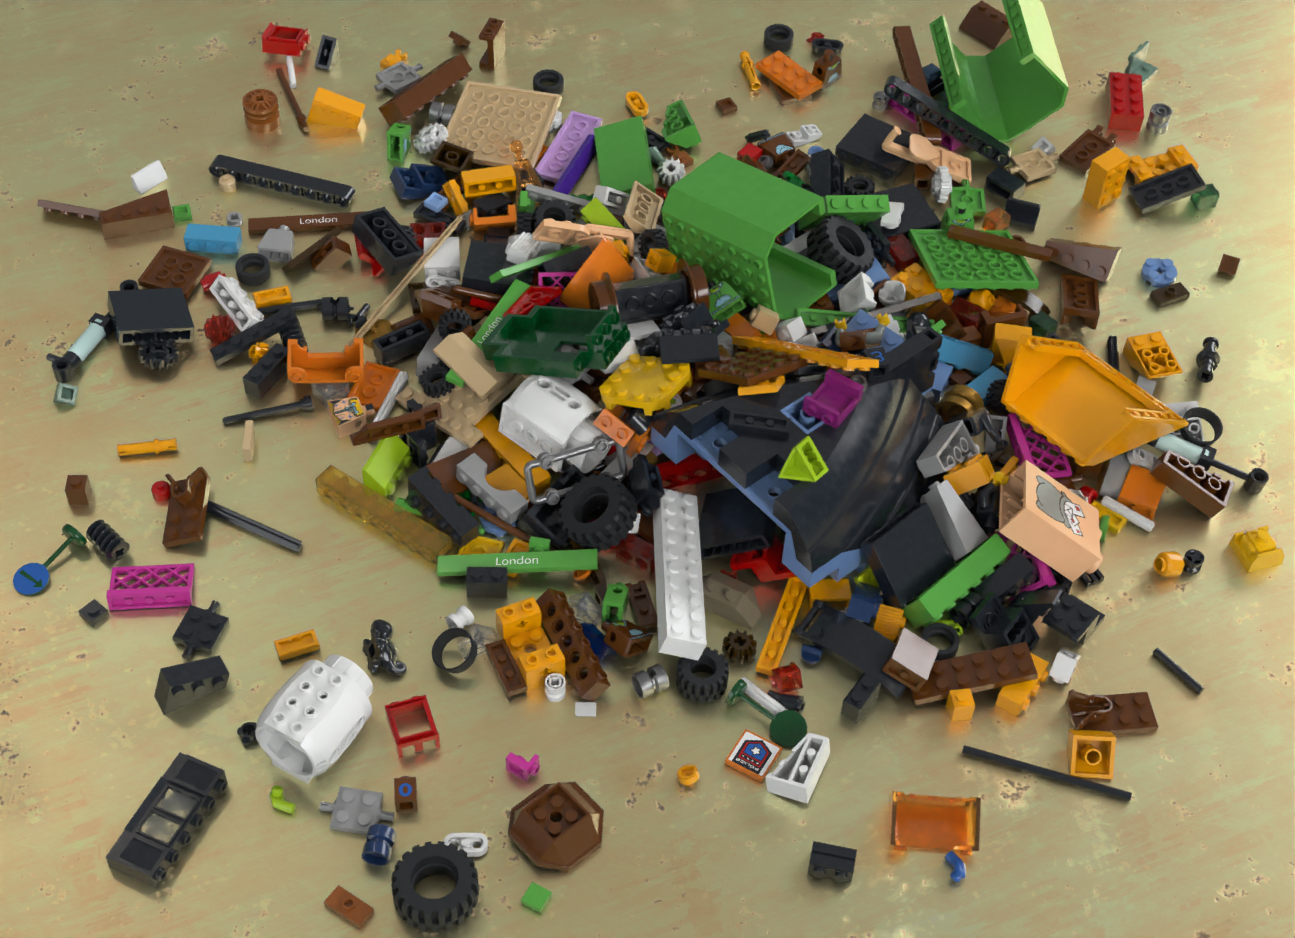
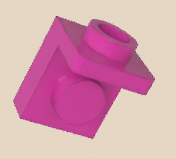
M510 752L506 757V770L528 782L540 770L539 756L535 754L527 762L522 756H517Z

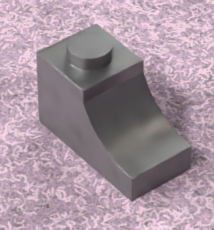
M990 415L996 430L1001 435V439H1005L1007 417ZM984 430V452L995 453L996 442Z

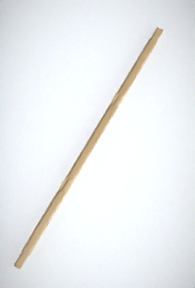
M458 216L447 227L349 341V347L353 344L354 338H362L368 332L371 326L374 325L457 228L463 217Z

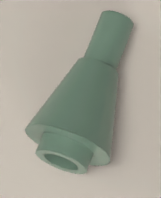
M656 146L649 147L651 162L659 166L660 162H664L663 156Z

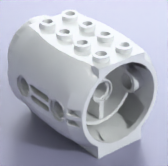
M531 375L519 385L511 398L503 403L498 431L536 458L542 452H548L550 455L591 444L597 436H602L605 439L611 438L593 424L603 409L579 389L560 377ZM611 446L604 453L591 451L554 462L551 469L555 472L564 473L574 464L582 473H588L601 463Z
M330 655L322 663L318 660L306 661L277 691L257 719L256 739L261 748L271 758L272 765L307 784L313 777L325 773L353 742L364 723L372 714V706L368 699L373 692L370 678L357 664L340 655Z

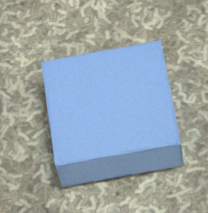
M433 192L424 201L425 207L437 213L448 204V198L436 192Z

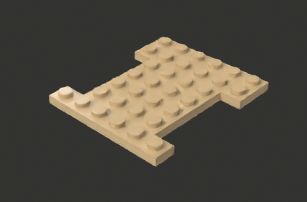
M485 316L473 327L476 333L488 316ZM506 373L511 378V382L483 399L466 383L463 388L455 385L454 389L451 388V393L446 392V396L441 394V398H437V396L435 398L428 397L424 390L419 393L407 386L395 399L398 404L406 409L407 401L412 398L423 407L432 403H440L442 419L435 420V427L467 447L472 448L484 437L482 431L474 426L523 380H526L531 375Z

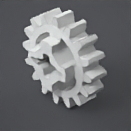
M436 122L434 125L431 123L429 127L424 126L422 130H419V134L415 135L416 139L413 140L415 143L413 145L420 153L426 154L428 151L432 153L434 149H438L442 141L447 142L446 138L449 137L448 131L442 123L438 124Z
M937 166L936 174L931 179V192L935 196L936 203H946L949 192H952V176L948 173L949 169L947 166Z

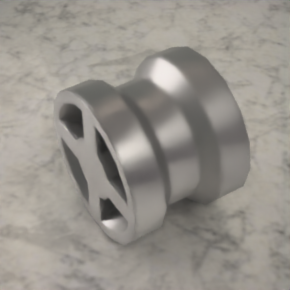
M878 91L873 96L872 107L879 112L888 109L890 97L884 91Z

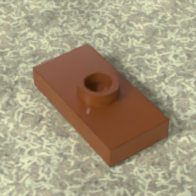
M339 885L324 901L326 907L359 929L374 913L373 907Z

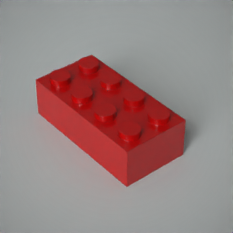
M1109 72L1105 86L1107 129L1140 132L1144 119L1142 75Z

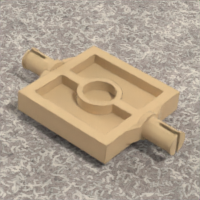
M1040 148L1016 154L1010 158V162L1014 167L1008 168L1007 172L1011 174L1018 172L1027 182L1056 173L1057 168L1052 162L1059 160V155L1056 153L1049 156L1043 153Z

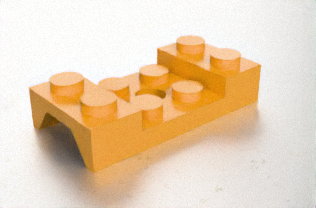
M1183 145L1169 147L1166 153L1143 159L1139 155L1132 156L1129 162V169L1135 176V183L1137 185L1190 163L1193 164L1196 170H1198L1199 165Z

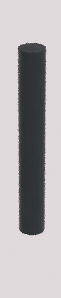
M1156 648L1153 651V654L1198 694L1203 692L1205 688L1161 649Z

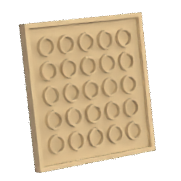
M467 81L447 126L449 135L446 138L447 142L474 151L473 163L494 167L512 164L513 170L519 171L533 169L561 103V95Z

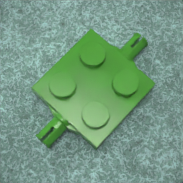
M968 179L962 180V187H952V192H949L950 208L956 207L958 202H964L967 204V207L971 208L973 216L985 217L984 188L970 187Z

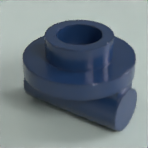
M803 644L801 658L808 664L818 663L823 650L816 646Z

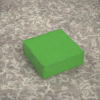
M190 204L172 206L175 223L192 220Z
M532 882L522 897L521 904L541 913L551 898L552 892Z

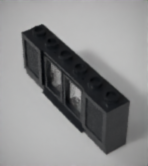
M179 752L107 854L106 860L109 868L156 888L159 882L165 879L170 866L178 860L180 851L191 841L195 829L202 825L208 810L213 809L219 794L225 791L227 787L225 771L188 754L185 755Z

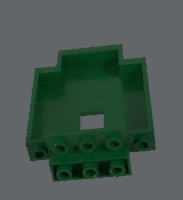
M535 305L527 315L507 314L481 345L485 359L494 361L496 372L577 379L585 368L606 370L630 340L631 334L628 330L627 322H620V315L617 312L616 305H609L608 310ZM562 344L587 346L588 349H580L577 353L557 352V349Z

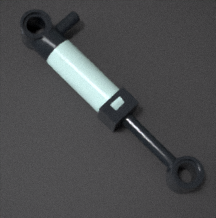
M125 280L120 284V290H139L138 283L134 280ZM95 312L88 320V328L62 357L51 353L47 354L46 359L52 362L57 382L68 383L73 380L74 371L103 338L108 339L114 332L109 312L105 316Z
M1170 433L1146 443L1161 451L1166 452L1170 450L1189 459L1191 464L1195 466L1199 464L1205 467V471H1208L1210 466H1213L1245 480L1244 488L1251 494L1260 493L1269 480L1268 473L1261 468H1254L1251 472L1246 473L1214 459L1217 449L1206 444L1200 447Z

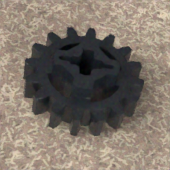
M152 341L149 344L139 346L138 359H140V363H144V367L151 366L152 370L157 367L161 370L162 367L169 369V365L174 367L175 363H178L179 350L178 346L173 345V343Z

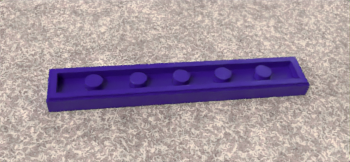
M594 134L587 136L552 189L553 191L569 195L596 153Z

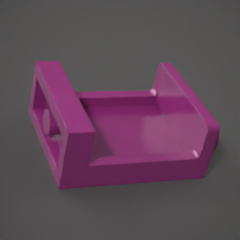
M829 369L825 373L824 382L811 397L805 396L802 411L837 429L862 400L864 386Z

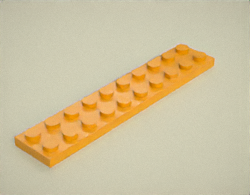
M731 336L733 339L732 344L738 345L739 349H749L750 351V348L761 347V350L773 349L774 352L784 351L786 355L799 354V358L807 359V363H818V365L842 368V370L854 371L857 368L860 371H870V368H879L878 359L766 337Z

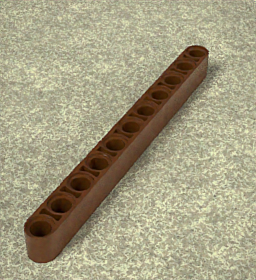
M893 26V41L905 82L931 98L911 27ZM914 113L920 136L927 138L933 146H940L942 141L940 129Z

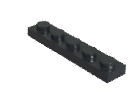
M289 305L210 349V352L219 366L250 349L252 345H256V342L260 343L299 320L293 308Z

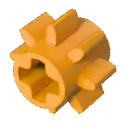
M256 342V345L250 347L249 357L253 359L252 363L256 364L270 350L268 349L269 344Z

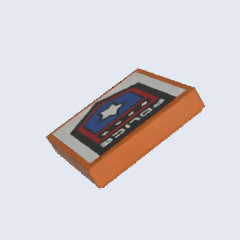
M745 729L725 759V764L763 783L765 777L782 753L783 747Z

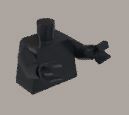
M984 407L965 411L944 423L946 425L963 420L971 436L979 435L986 430L990 438L996 442L997 452L1003 451L1009 444L1007 439H1001V435L996 430L988 410Z

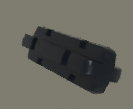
M764 129L749 133L745 136L747 143H753L770 137L769 130Z

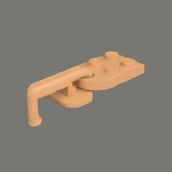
M894 126V129L888 134L881 145L884 151L916 164H925L934 172L937 166H947L952 180L958 183H962L964 179H968L969 184L972 182L971 159L942 147L933 146L923 136L911 134L908 149L893 142L896 136L901 134L900 128Z
M547 218L543 219L533 232V240L565 245H579L580 247L589 245L592 252L604 237L611 242L614 239L626 240V244H628L630 249L629 260L634 259V233L629 229L596 224L581 225L571 221L561 222Z

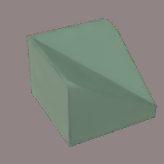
M61 382L58 383L53 402L75 405L79 387Z

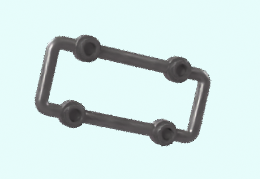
M597 436L591 444L550 455L548 452L540 453L537 459L527 462L524 466V476L530 502L536 505L545 502L549 505H555L560 501V498L565 497L568 490L570 491L573 488L568 487L558 491L555 488H548L543 495L536 497L532 476L533 468L549 469L553 466L554 462L591 451L604 453L608 450L609 446L616 445L620 472L616 474L603 472V474L612 475L618 480H622L628 473L624 447L612 438L605 439L602 436Z

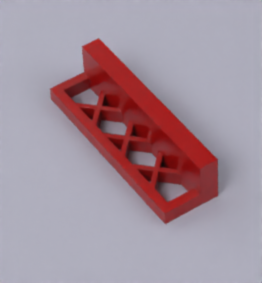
M696 453L677 464L671 460L655 465L659 467L662 481L671 483L663 488L672 491L724 476L719 471L712 469L713 465L707 460L704 461ZM701 470L706 472V474L698 476L695 472ZM679 476H686L688 480L680 481L677 478Z

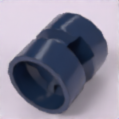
M383 824L371 825L368 828L367 840L361 854L362 859L375 866L388 865L392 855V847L397 836L396 831Z

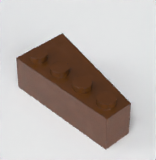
M1167 450L1154 462L1150 471L1152 476L1210 518H1213L1226 507L1235 484L1231 480L1225 481L1221 479V475L1215 472L1211 474L1205 471V467L1199 464L1196 466L1191 464L1189 459L1170 450Z

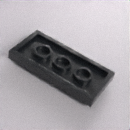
M1190 163L1129 187L1128 190L1141 213L1145 214L1206 190V184L1193 164Z

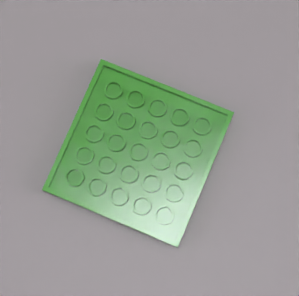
M909 229L908 236L935 288L1030 290L1038 289L1039 281L1024 256L948 238L947 233L949 229ZM978 230L1013 239L1008 230Z

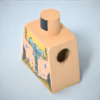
M358 397L327 401L328 412L339 439L359 431L367 424L366 416L375 414L373 404L370 403L362 406Z

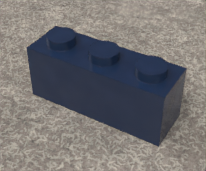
M858 581L845 616L867 623L870 622L871 617L876 618L883 596L880 595L881 589Z

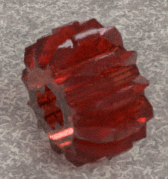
M221 313L219 316L212 315V318H207L204 324L205 336L212 343L217 341L220 344L222 341L233 337L236 332L234 321L229 318L228 314L222 316Z

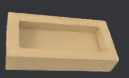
M245 420L242 446L244 462H252L255 439L253 420Z

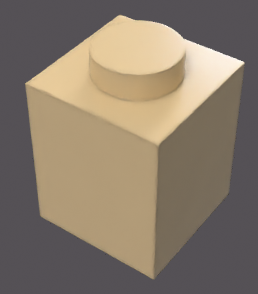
M760 304L751 311L749 316L751 326L769 335L772 334L780 320L778 313Z

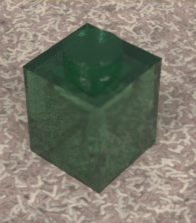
M1206 184V190L1191 195L1190 200L1197 210L1216 207L1220 194L1213 184Z
M1041 311L1037 315H1033L1029 319L1028 324L1029 327H1032L1033 336L1046 337L1051 332L1056 333L1058 321Z

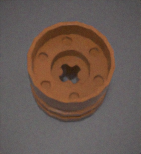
M256 89L246 93L242 104L247 128L255 133H268L277 129L280 125V113L276 94L267 89Z

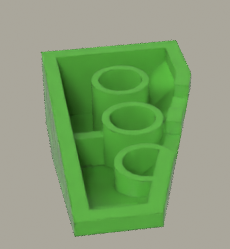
M681 99L668 105L665 113L666 121L663 122L664 128L661 131L665 141L685 148L694 147L702 142L696 125L683 100Z

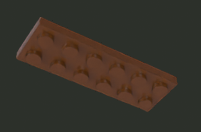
M1027 642L936 661L925 684L918 692L911 689V693L916 706L948 699L950 690L970 688L971 693L1038 679V674Z

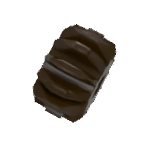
M738 629L735 633L729 631L728 636L723 639L722 651L725 653L726 659H732V663L739 661L742 665L744 660L750 662L751 657H754L756 654V640H754L753 634L747 635L746 630L743 633L739 632Z

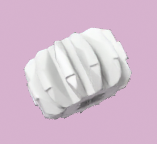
M673 157L670 160L665 158L664 162H660L657 168L658 179L662 180L663 185L668 183L670 187L672 183L675 184L685 175L684 164H680L679 159L674 161Z

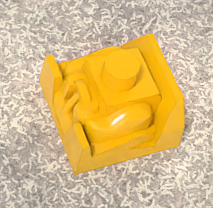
M1268 526L1247 531L1245 534L1243 532L1235 533L1229 542L1247 573L1283 563L1285 557L1282 548H1276V541L1268 533Z

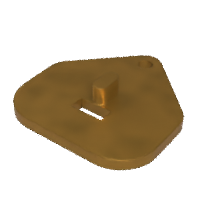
M378 319L362 337L363 343L373 348L372 340L392 332L390 321ZM355 327V334L361 329V327L357 329Z

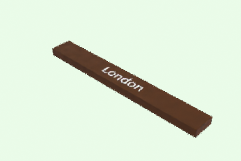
M368 211L248 218L249 235L265 234L268 229H279L281 225L288 226L289 231L292 232L333 230L336 227L352 229L355 215Z

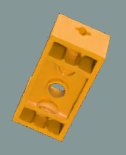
M534 597L495 609L496 629L501 639H505L527 684V691L544 686L546 677L552 673H559L565 678V658L557 643L550 644L542 628L541 610ZM528 648H533L536 650L530 653L525 652V650Z

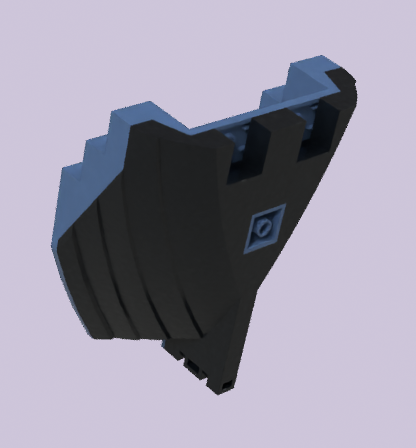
M928 326L887 352L886 354L890 362L887 378L868 380L866 372L860 371L858 368L854 369V371L834 370L849 379L853 375H862L867 381V389L863 392L862 400L837 429L802 411L805 396L811 397L824 382L827 371L785 377V383L778 392L739 396L738 388H734L656 413L651 425V442L675 464L693 453H696L704 461L707 460L786 532L782 563L809 588L828 575L837 582L853 570L861 573L870 566L860 546L861 542L913 503H920L921 496L930 491L929 486L936 481H939L940 484L945 481L943 476L947 471L924 478L916 463L917 459L945 423L927 398L923 396L933 388L935 378L933 370L937 368L940 354L937 350L941 348L943 336ZM734 410L791 418L789 438L728 430L730 412ZM806 436H810L829 471L816 482L778 478L793 447ZM769 493H777L778 496L773 497Z

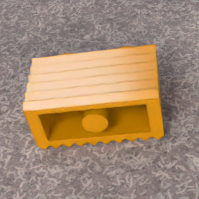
M880 604L873 629L894 643V639L899 634V629H903L905 626L906 617H903L904 610Z

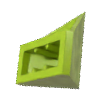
M806 436L793 447L778 478L816 482L829 471L810 436Z

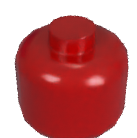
M157 481L152 485V496L156 501L164 502L170 499L171 491L168 482Z
M1086 485L1078 489L1081 490L1085 497H1088L1089 504L1097 500L1098 493L1095 489Z

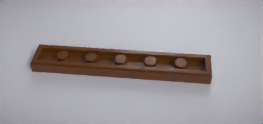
M951 224L947 233L948 238L1049 262L1053 254V249L953 224Z

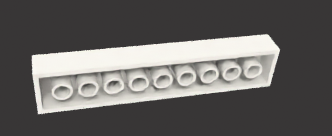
M664 489L665 495L659 499L660 507L656 510L653 509L659 652L699 660L707 645L697 496Z

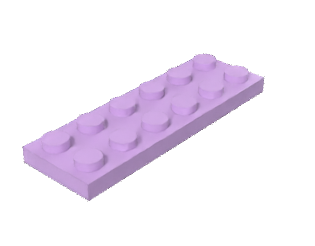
M571 111L535 169L543 180L554 183L558 182L587 136L594 134V128L601 127V118Z

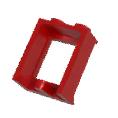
M270 22L262 34V52L300 57L303 51L306 50V46L310 44L311 36L308 34V28L304 30L301 28L274 26Z
M426 695L414 696L407 700L395 701L385 705L386 719L398 758L403 757L402 748L413 745L415 751L420 752L423 750V742L434 740L436 748L440 747L439 733L437 732ZM424 710L430 730L400 738L394 718Z

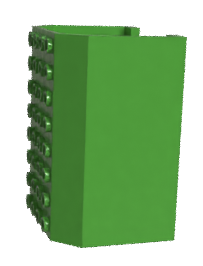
M1002 0L1012 38L986 56H965L952 43L947 21L943 15L929 24L950 109L1000 142H1010L1040 121L1064 107L1069 87L1047 15L1040 0Z
M720 152L670 187L661 210L666 237L669 243V251L677 256L675 260L677 263L682 258L686 260L688 265L699 263L705 273L707 284L711 281H716L717 284L725 281L740 295L745 303L755 308L760 304L778 313L779 318L783 320L795 318L794 310L796 307L808 308L837 285L835 270L774 243L777 235L809 211L819 216L825 213L823 197Z

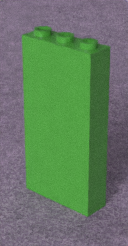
M642 116L594 128L601 186L630 194L633 183L636 180L656 194L647 132Z

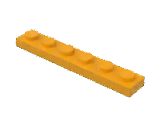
M792 577L788 580L757 662L756 672L773 677L776 676L808 586L798 577Z

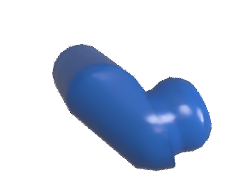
M951 850L945 856V859L954 869L950 877L955 882H960L962 878L966 877V865Z

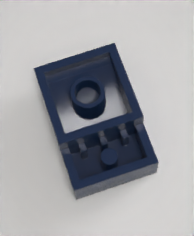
M411 163L410 168L394 167L389 177L400 199L407 200L428 198L433 192L438 193L443 189L442 185L449 181L442 168Z

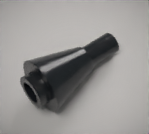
M773 690L768 691L769 696L788 710L802 713L805 708L803 696L780 694Z

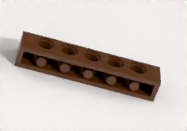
M548 588L536 600L541 610V620L553 644H558L565 658V668L580 698L595 701L611 686L607 679V674L602 670L599 659L590 646V641L585 637L582 626L574 616V610L566 600V595L560 590Z

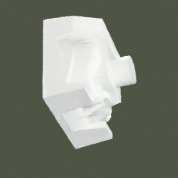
M860 272L837 292L840 311L858 313L862 309L867 313L875 309L877 302L874 301V292L871 289L874 283L869 276Z

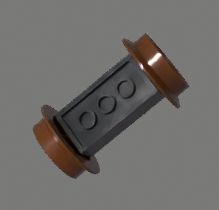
M683 258L679 259L677 263V273L613 284L609 274L603 272L599 281L590 282L588 286L590 309L608 310L609 305H616L617 312L620 315V322H627V324L665 318L673 314L674 309L678 306L684 305L685 307L693 302L696 304L704 302L708 310L710 307L709 289L703 268L699 263L688 265Z

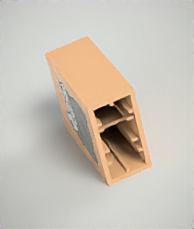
M1026 460L1008 476L1009 481L1006 485L1000 484L999 532L1072 582L1084 572L1088 574L1095 572L1103 559V555L1100 553L1102 531L1099 529V510Z

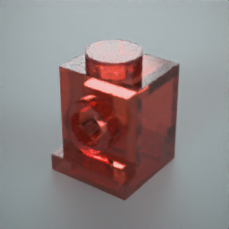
M790 662V665L771 669L772 675L769 676V682L771 687L775 688L779 694L803 688L800 668L794 662Z

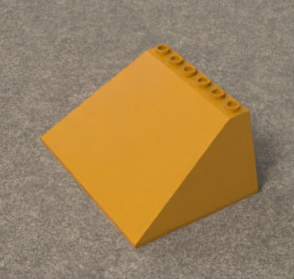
M1021 334L1019 337L1001 402L1006 405L1005 408L1009 412L1019 415V419L1022 422L1032 425L1035 432L1045 435L1048 442L1058 445L1062 453L1075 458L1074 461L1082 467L1097 465L1186 427L1189 424L1181 416L1080 343Z

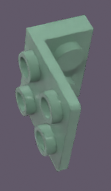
M1149 41L1142 45L1140 44L1137 50L1129 55V64L1124 72L1126 74L1142 75V87L1158 71V68L1144 62Z

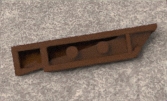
M432 403L397 417L365 424L358 432L349 435L352 445L357 446L425 429V422L442 419L441 404Z

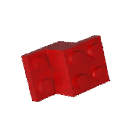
M776 534L774 535L771 548L732 555L730 567L733 571L751 568L761 583L797 577L782 563L784 544L780 542Z

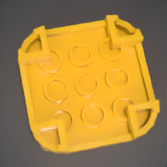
M632 354L599 387L602 401L607 409L612 410L616 405L642 408L645 415L652 416V411L670 409V400L683 386L691 387L693 383L690 364H662L660 358L655 356Z

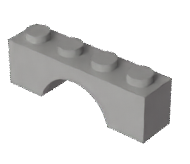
M475 453L471 454L457 465L456 477L458 481L465 484L473 495L478 496L488 508L495 511L501 520L511 525L527 513L528 501L515 489L501 491L491 487L485 479L488 465Z

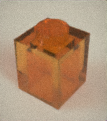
M997 207L984 215L982 228L984 230H1007L1011 215L1002 208Z

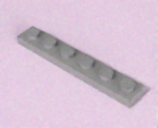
M528 183L525 190L528 191L527 198H530L532 201L539 203L543 201L546 203L550 199L551 201H554V199H557L558 202L564 201L565 205L569 204L571 209L579 215H582L580 211L590 202ZM604 205L611 214L623 216L624 210Z

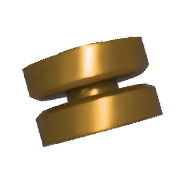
M956 384L947 389L936 407V412L942 417L944 422H947L965 411L983 408L984 403L981 396L975 390L965 385Z

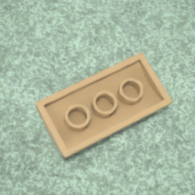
M636 180L633 183L623 218L632 232L641 234L646 229L656 228L664 199Z
M463 332L448 335L433 350L481 399L511 382V378L506 373L496 372L494 362L486 360L484 352Z

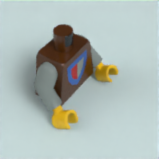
M881 313L876 316L879 324L874 328L845 331L847 329L845 318L841 322L835 319L834 322L837 328L835 331V345L840 347L841 351L881 346V340L886 329L885 326L890 324L887 313L883 317Z

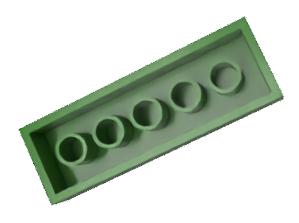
M997 533L988 537L955 563V566L935 580L931 586L925 588L922 591L923 593L903 607V614L915 629L920 626L925 628L932 622H936L943 616L942 613L944 611L950 610L956 605L955 602L958 599L961 600L969 594L971 588L973 589L982 582L981 579L992 574L996 566L999 567L1008 560L1006 556L1012 551Z

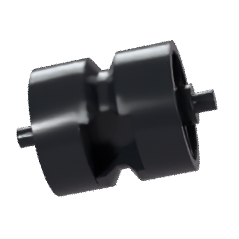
M322 297V305L317 307V311L322 312L323 321H331L334 318L348 320V313L350 310H354V307L349 305L348 297H338L337 300H334L333 297Z
M970 591L968 595L949 610L950 619L954 620V623H958L963 629L969 628L972 625L969 617L983 598L979 594Z

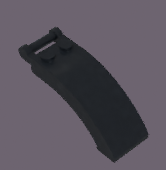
M815 599L812 603L813 607L799 626H795L792 632L797 637L807 641L809 645L816 646L860 674L868 673L881 681L880 689L883 692L899 699L907 686L882 671L883 665L890 658L895 644L859 620L845 616V613ZM819 611H821L822 613L819 615V617H818V618L816 619V621L813 623V625H812L811 628L808 630V632H806V631H805L806 628L809 626V624H810V623L812 622V620L815 618V616L817 615V613H818Z

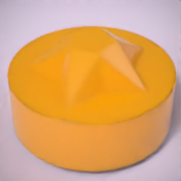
M684 765L677 771V777L681 784L690 785L699 779V772L695 765Z

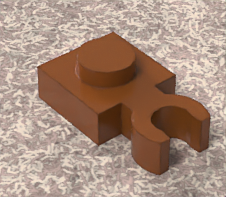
M673 145V150L666 148V155L670 159L673 157L674 161L679 159L680 164H684V168L693 165V159L685 150L680 152L677 145Z

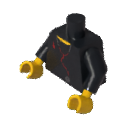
M1002 472L994 473L993 482L990 481L987 485L979 487L976 513L984 524V532L989 534L994 533L995 529H999L1000 487L998 484L1006 485L1009 481V477L1005 476V473Z

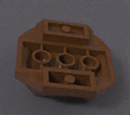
M462 284L451 287L440 286L415 290L414 293L422 315L437 322L441 313L444 314L445 310L450 312V308H453V311L459 308L460 312L462 309L465 310V314L468 313L469 317H471L472 326L476 325L485 316L489 317L492 311L470 305L472 296L453 292L454 286H461ZM453 322L448 326L458 329L462 327V324Z
M576 782L544 784L511 809L508 837L536 866L569 872L602 846L604 810Z

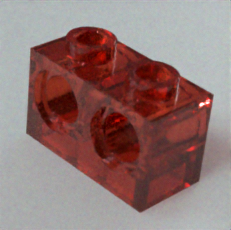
M445 222L410 223V228L413 229L412 232L416 233L414 238H417L416 244L424 250V238H439L445 231Z
M627 533L628 536L625 540H620V544L616 546V559L650 576L655 570L654 545L631 533Z

